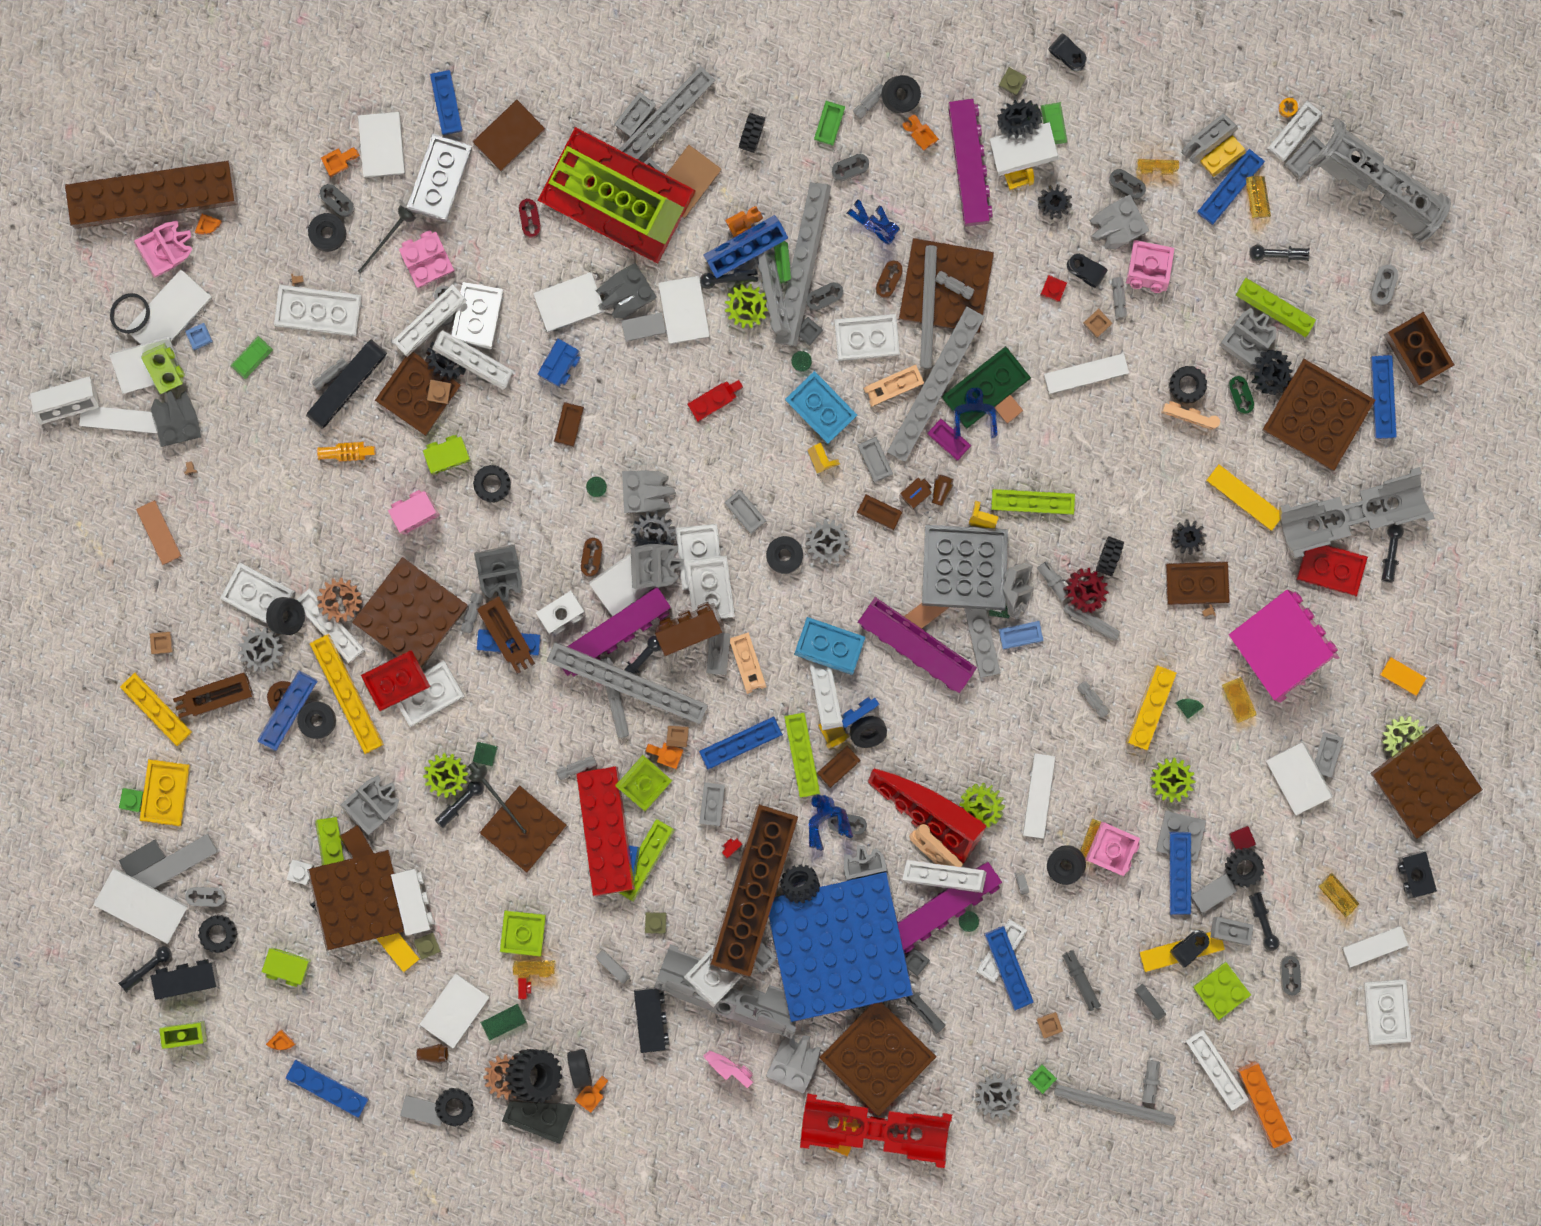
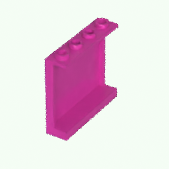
M1288 589L1229 634L1273 700L1280 703L1287 698L1285 694L1333 658H1340L1336 653L1338 651L1336 645L1331 640L1328 641L1324 636L1326 631L1320 624L1316 625L1314 622V614L1309 608L1305 609L1302 605V597L1296 591L1292 592Z

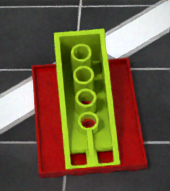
M575 127L537 201L658 264L696 190Z

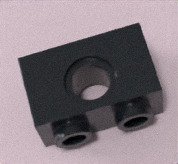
M1426 851L1398 857L1397 867L1400 875L1403 874L1404 876L1403 889L1406 895L1409 894L1410 898H1416L1437 892ZM1418 869L1420 878L1414 881L1411 873L1413 870Z

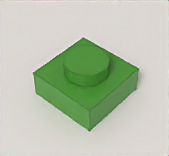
M123 788L119 808L140 812L143 791Z
M1042 1064L1027 1078L1042 1094L1057 1080Z

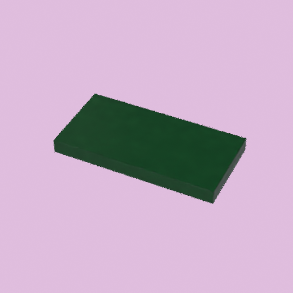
M1005 346L941 396V398L967 430L1029 381L1031 377Z

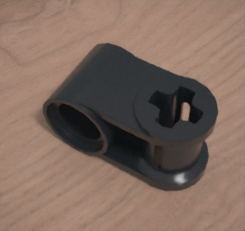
M1061 33L1048 48L1049 52L1055 58L1062 61L1070 70L1081 71L1086 64V54L1069 37ZM1078 57H1080V58H1081L1080 63H1079V62H1076V63L1074 64V63H1073V59H1074V58L1077 59Z
M1080 253L1074 254L1066 264L1071 274L1093 288H1098L1108 271L1103 265ZM1076 260L1080 261L1078 268L1074 267Z
M1195 930L1184 940L1176 944L1170 950V953L1185 968L1209 946V937L1205 932ZM1196 936L1203 937L1201 945L1196 943Z

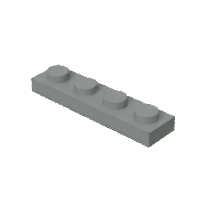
M762 253L758 255V268L763 278L762 287L767 297L766 306L771 316L770 325L775 333L786 336L791 334L775 257Z
M964 608L980 678L1000 674L986 609Z

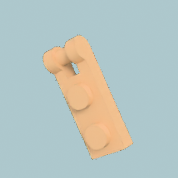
M913 365L864 387L863 390L865 394H868L870 406L873 407L923 385L924 381L917 366ZM881 388L883 395L878 397L875 390Z
M1172 401L1169 404L1165 403L1161 411L1163 414L1210 430L1220 425L1219 417H1205L1200 415L1201 411L1189 408L1188 411L1182 409L1181 404Z
M749 632L730 638V644L747 694L757 688H767ZM756 674L757 680L749 682L748 676Z
M922 824L910 833V840L935 864L962 867L963 864L930 833L927 825Z

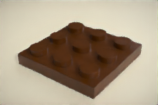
M412 352L408 357L405 356L375 401L427 436L462 385L452 378L448 381L446 376L440 380V374L433 376L434 370L427 369L429 363ZM430 380L452 384L448 404L427 401Z
M519 785L506 800L505 805L527 832L523 833L522 829L501 806L480 831V834L527 873L567 824Z

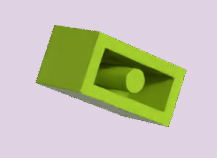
M457 434L445 438L446 442L441 444L433 442L426 445L427 449L422 450L432 475L471 461L462 436L458 437Z
M271 947L268 950L261 972L266 973L265 977L277 981L278 978L286 980L285 984L297 987L298 984H304L311 960Z
M205 1021L159 1028L162 1049L207 1042Z

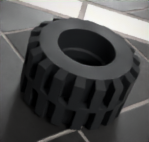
M527 1049L513 1055L514 1059L509 1060L508 1064L510 1066L506 1068L505 1072H508L505 1077V1081H508L507 1088L512 1090L511 1094L516 1096V1099L542 1103L545 1100L552 1099L551 1095L557 1094L558 1091L556 1089L560 1088L561 1083L559 1082L563 1075L560 1074L562 1067L558 1065L559 1060L554 1058V1054L546 1050ZM535 1066L537 1069V1080L532 1085L530 1073Z

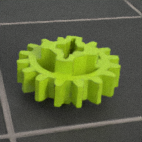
M741 284V290L734 287V294H727L730 301L724 302L726 305H729V308L724 310L731 314L728 320L734 318V325L736 326L740 322L741 328H744L746 324L753 328V322L760 325L759 318L765 319L766 316L763 312L768 311L764 307V304L767 302V300H763V297L766 295L765 292L759 294L760 287L753 290L752 284H749L748 288ZM749 292L754 294L755 296L753 298L745 297L743 293ZM737 298L738 308L733 310V302ZM743 301L746 303L751 302V312L747 309L742 310ZM760 302V311L757 315L755 306ZM741 314L748 315L751 320H743L738 316Z
M443 753L442 758L437 754L435 755L436 761L429 759L428 762L431 766L424 767L428 771V774L423 775V778H428L425 786L431 785L430 792L432 793L436 790L438 797L444 793L445 798H448L449 792L456 796V789L463 791L461 784H467L468 782L464 779V776L469 775V773L463 771L467 765H460L462 759L458 758L455 760V754H451L449 758H447L446 753ZM446 761L444 767L440 769L435 768L438 763ZM454 764L457 766L460 776L455 774L453 770ZM446 770H449L448 774L454 777L455 779L447 778L444 781L443 776L437 772H445ZM432 775L437 777L439 781L438 786L434 783ZM448 783H457L454 787L445 789Z
M1166 758L1164 759V765L1160 762L1157 763L1158 770L1152 769L1155 777H1150V780H1153L1155 783L1150 787L1157 788L1154 794H1162L1161 800L1164 801L1169 797L1168 800L1171 803L1174 798L1180 802L1181 796L1188 797L1187 790H1194L1190 787V784L1196 782L1191 780V776L1195 773L1188 772L1191 766L1186 765L1184 767V760H1180L1177 763L1176 758H1172L1171 762ZM1169 767L1168 772L1164 776H1161V772L1165 768ZM1178 768L1184 772L1186 777H1182L1178 773ZM1172 774H1174V778H1177L1178 780L1182 781L1173 783V786H1171V782L1165 781L1163 779L1171 778ZM1159 783H1163L1167 787V793L1161 788ZM1180 785H1185L1179 793H1176Z
M975 783L972 788L968 787L965 790L966 793H963L961 796L963 801L959 803V806L964 807L966 812L981 820L989 828L992 823L996 824L1004 814L1002 810L1005 808V805L1001 804L1004 797H998L1000 791L994 792L992 790L993 785L986 788L985 783H982L980 787ZM974 794H978L976 798L971 799ZM994 812L992 816L987 817L988 813Z

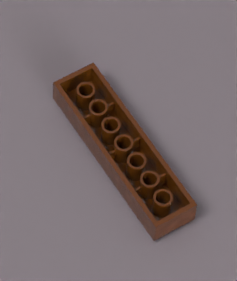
M229 160L65 184L70 225L75 229L238 205L233 165Z
M760 804L756 806L708 966L747 978L751 977L798 816Z

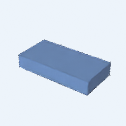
M1040 621L998 629L1002 649L1044 641Z

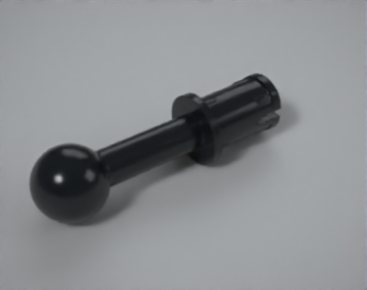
M1257 244L1250 248L1249 255L1255 261H1260L1264 257L1288 258V262L1290 260L1309 261L1310 248H1292L1289 246V250L1265 249L1262 245Z
M756 268L742 271L735 269L734 274H726L718 278L712 273H704L699 281L700 285L705 289H711L715 284L735 282L739 286L741 283L757 282L758 277L754 275H758Z
M1391 524L1387 529L1390 543L1387 559L1382 560L1384 567L1381 581L1388 583L1394 582L1396 567L1399 565V561L1395 560L1398 540L1404 534V529L1400 524Z
M656 635L648 639L645 650L633 663L628 661V665L624 670L635 675L641 673L638 670L653 652L661 650Z
M481 781L469 782L468 790L452 806L446 805L447 808L435 819V822L441 828H444L454 817H458L459 814L457 812L473 796H479L483 793L484 785Z
M1254 893L1253 896H1249L1255 912L1253 916L1259 918L1265 935L1263 940L1265 949L1274 951L1278 949L1280 941L1272 933L1266 915L1270 911L1266 909L1262 893Z
M166 946L159 947L155 952V956L137 971L133 968V972L118 982V984L128 993L140 981L144 982L142 977L160 962H168L172 957L171 950Z

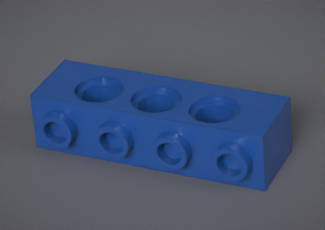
M773 215L703 254L714 276L718 278L788 239V236L779 219Z

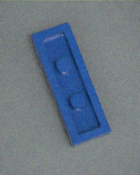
M446 70L430 74L442 135L462 132L463 129L451 71Z
M478 629L477 650L501 652L489 630ZM521 633L531 649L529 651L530 655L539 656L541 635ZM513 637L505 641L511 653H514L510 647L512 643L516 644L518 650L520 649Z

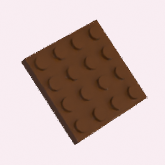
M913 238L898 320L922 324L925 248L929 245L937 247L936 276L942 271L948 274V277L951 276L964 283V286L974 289L972 297L966 299L961 293L957 294L945 287V284L941 285L935 281L933 326L955 329L966 307L983 315L994 252ZM981 325L976 332L977 334H980Z
M1303 359L1262 431L1329 470L1335 471L1374 404L1375 399L1308 360Z
M402 557L352 623L396 656L412 650L422 668L469 606Z
M1438 724L1432 726L1370 773L1416 839L1483 790Z
M389 850L307 869L326 951L405 931L391 877L394 871Z
M881 1002L869 1005L819 1058L879 1116L937 1056Z

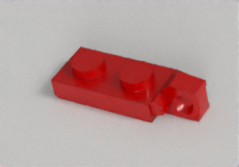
M739 380L730 385L726 381L689 402L687 405L697 422L731 403L737 397L735 392L742 389L743 385Z

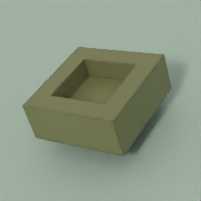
M1008 67L999 87L1017 96L1027 77Z
M645 912V933L666 934V912Z
M434 932L413 940L421 960L441 952Z

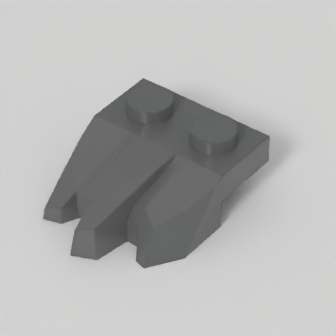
M636 263L614 274L596 290L598 294L605 295V299L598 306L603 310L613 307V318H625L657 298Z
M172 390L164 392L165 402L162 403L158 399H154L151 413L161 447L201 438L197 415L186 391L181 393L179 399L175 398Z
M515 544L474 552L481 591L488 598H491L494 592L497 591L501 600L508 602L510 589H513L516 593H521L522 579Z

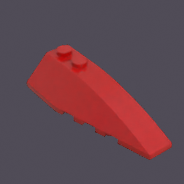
M876 768L870 774L868 783L886 800L891 799L901 814L905 812L913 819L911 823L916 828L922 824L927 825L930 833L954 854L960 862L964 864L987 827L981 820L966 812L964 808L916 782Z

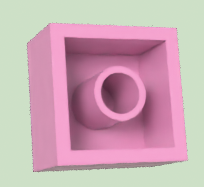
M415 491L409 495L410 499L406 501L399 500L391 504L392 508L388 512L399 533L405 535L440 516L430 495L426 491Z

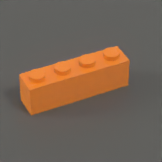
M1254 1061L1236 1069L1270 1146L1277 1148L1292 1141L1293 1139L1259 1063Z

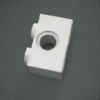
M569 591L536 612L548 633H554L555 635L566 629L564 625L569 622L575 624L583 618L582 614L585 613L572 591ZM561 608L567 611V617L564 620H558L556 617V612Z

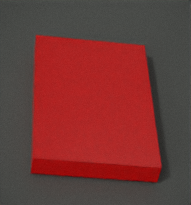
M1329 545L1304 551L1296 580L1355 597L1358 595L1368 556Z
M412 650L361 675L379 712L431 687Z

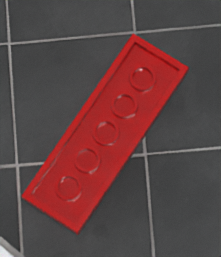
M613 766L577 773L593 896L635 890L622 792L615 786L620 781L618 767Z

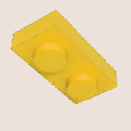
M1232 135L1204 156L1200 163L1215 177L1245 154L1246 150Z

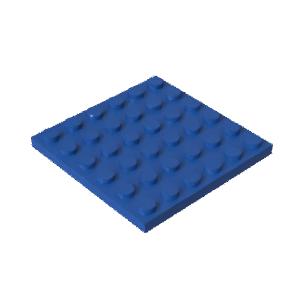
M887 872L819 887V892H816L817 896H812L811 901L805 900V903H801V901L798 904L794 901L790 902L785 895L774 897L769 920L791 1022L913 996Z

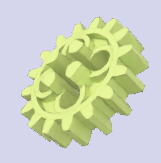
M1399 716V722L1392 719V726L1385 725L1388 731L1382 732V735L1386 736L1382 743L1388 745L1384 749L1385 751H1392L1391 757L1399 752L1395 746L1403 740L1400 736H1394L1393 730L1398 729L1399 734L1406 735L1408 727L1412 726L1414 731L1412 734L1407 735L1406 738L1414 741L1423 734L1422 730L1425 728L1424 726L1418 727L1419 720L1411 722L1412 717L1407 716L1406 721H1404L1403 716ZM1403 742L1401 744V750L1410 743Z

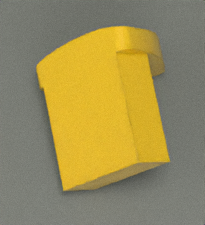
M1032 167L1004 174L1009 191L1028 184L1029 186L1034 185Z
M821 443L807 450L816 473L840 465L838 459L828 460Z
M975 500L969 525L995 529L998 516L979 511L981 502Z
M821 724L818 725L827 742V748L839 745L850 737L848 733H845L843 727L822 730Z

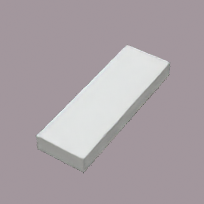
M1306 101L1269 146L1268 150L1284 162L1323 113Z
M1008 919L1004 927L1012 948L1015 950L1027 930L1011 919ZM989 950L976 972L995 982L999 976V971Z
M1398 926L1342 947V950L1351 968L1409 945L1402 927Z

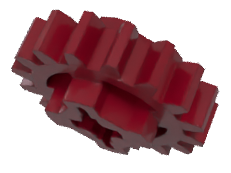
M1081 568L1077 570V573H1071V578L1065 580L1068 586L1064 587L1063 590L1068 591V594L1064 598H1070L1071 601L1068 605L1074 604L1075 611L1081 608L1082 613H1086L1088 610L1092 613L1102 607L1101 603L1107 601L1103 596L1109 594V591L1104 590L1108 583H1102L1104 576L1098 577L1096 570L1091 573L1090 568L1084 571ZM1079 578H1087L1084 581L1078 580ZM1088 600L1094 601L1091 604H1086V601Z

